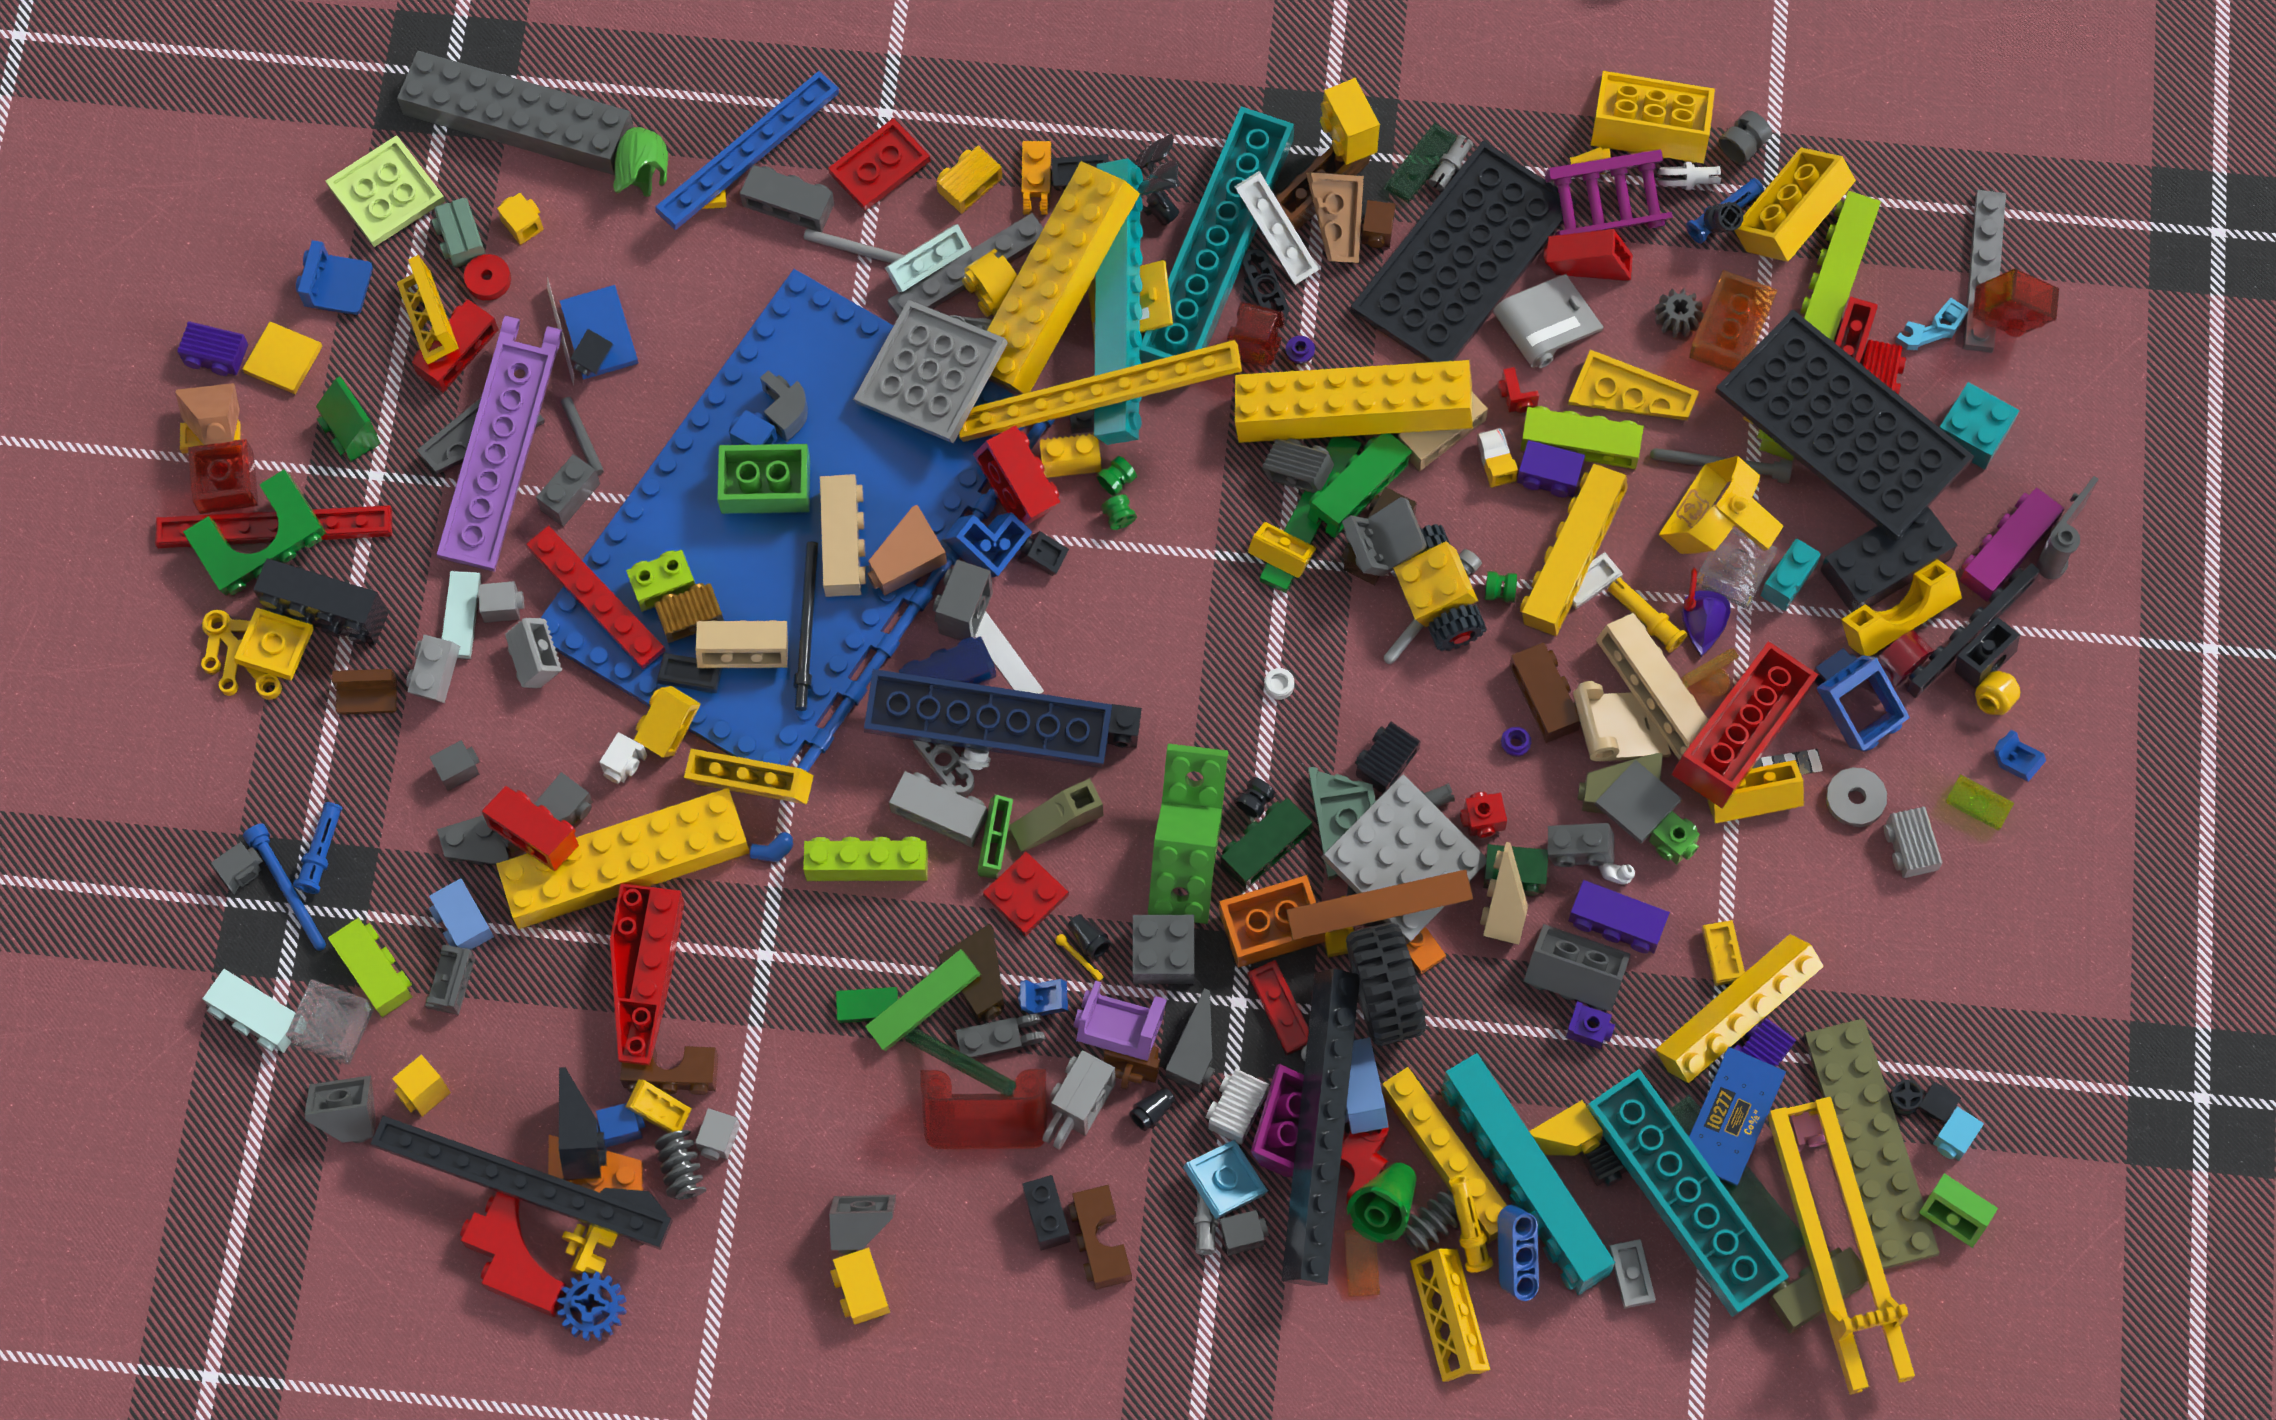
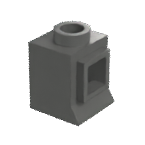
M240 842L212 861L211 864L231 892L235 894L239 886L243 887L259 875L258 872L261 869L258 865L263 861L253 847L247 850L242 842Z

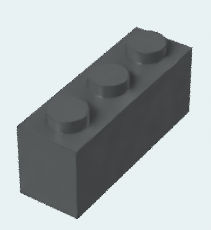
M752 165L740 192L743 207L818 232L823 231L834 206L833 193L826 186L804 182L795 175L786 176L777 173L768 166L759 167Z

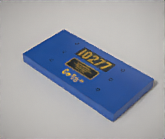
M1729 1046L1689 1138L1719 1179L1738 1186L1786 1071Z

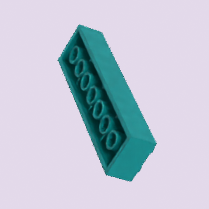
M1478 1053L1447 1070L1442 1086L1443 1091L1441 1092L1443 1099L1450 1108L1454 1106L1460 1114L1458 1117L1460 1125L1466 1133L1471 1132L1477 1140L1475 1143L1477 1151L1483 1159L1488 1158L1494 1166L1492 1173L1500 1185L1505 1184L1511 1192L1509 1195L1511 1203L1536 1218L1538 1236L1545 1244V1247H1543L1544 1253L1552 1264L1557 1263L1563 1273L1560 1276L1569 1290L1574 1289L1577 1295H1580L1609 1277L1616 1262Z
M1640 1069L1587 1105V1108L1603 1130L1602 1135L1732 1317L1789 1277Z

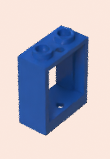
M1862 655L1816 688L1849 748L1861 751L1873 749L1879 744V739L1900 730L1902 723L1910 718L1876 657ZM1868 678L1887 713L1858 733L1839 698Z

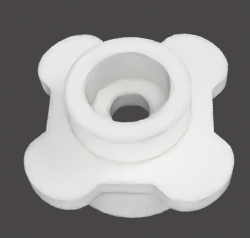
M965 747V751L962 752V757H960L959 761L965 763L970 769L981 770L983 767H989L988 762H990L991 758L988 757L989 751Z

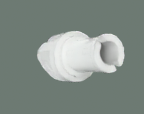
M1685 162L1684 166L1661 167L1657 173L1659 175H1683L1682 178H1660L1657 181L1662 186H1684L1685 190H1692L1695 184L1719 185L1721 182V177L1709 176L1721 175L1720 166L1695 167L1691 162Z

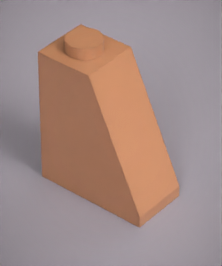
M234 383L176 390L175 393L181 418L203 445L233 442L240 411Z
M918 505L913 506L869 560L870 572L867 573L868 578L875 589L880 587L884 596L947 564L946 552Z

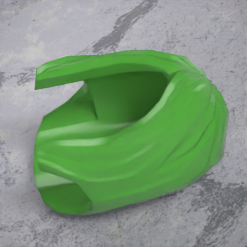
M633 127L627 130L621 137L615 158L613 188L616 193H620L624 188L632 184L640 187L644 196H651L652 176L656 169L660 172L659 186L665 185L667 181L668 151L661 136L642 127Z

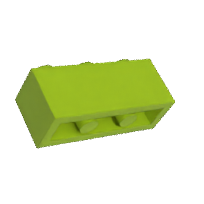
M358 917L329 936L328 939L382 1018L412 998L407 989L412 984L402 970L396 973L391 965L396 960L387 947L379 948L375 941L380 937L372 925L368 923L364 926Z

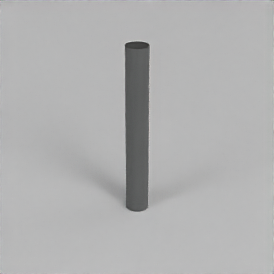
M566 397L561 400V405L588 465L596 470L597 475H601L604 469L572 398Z

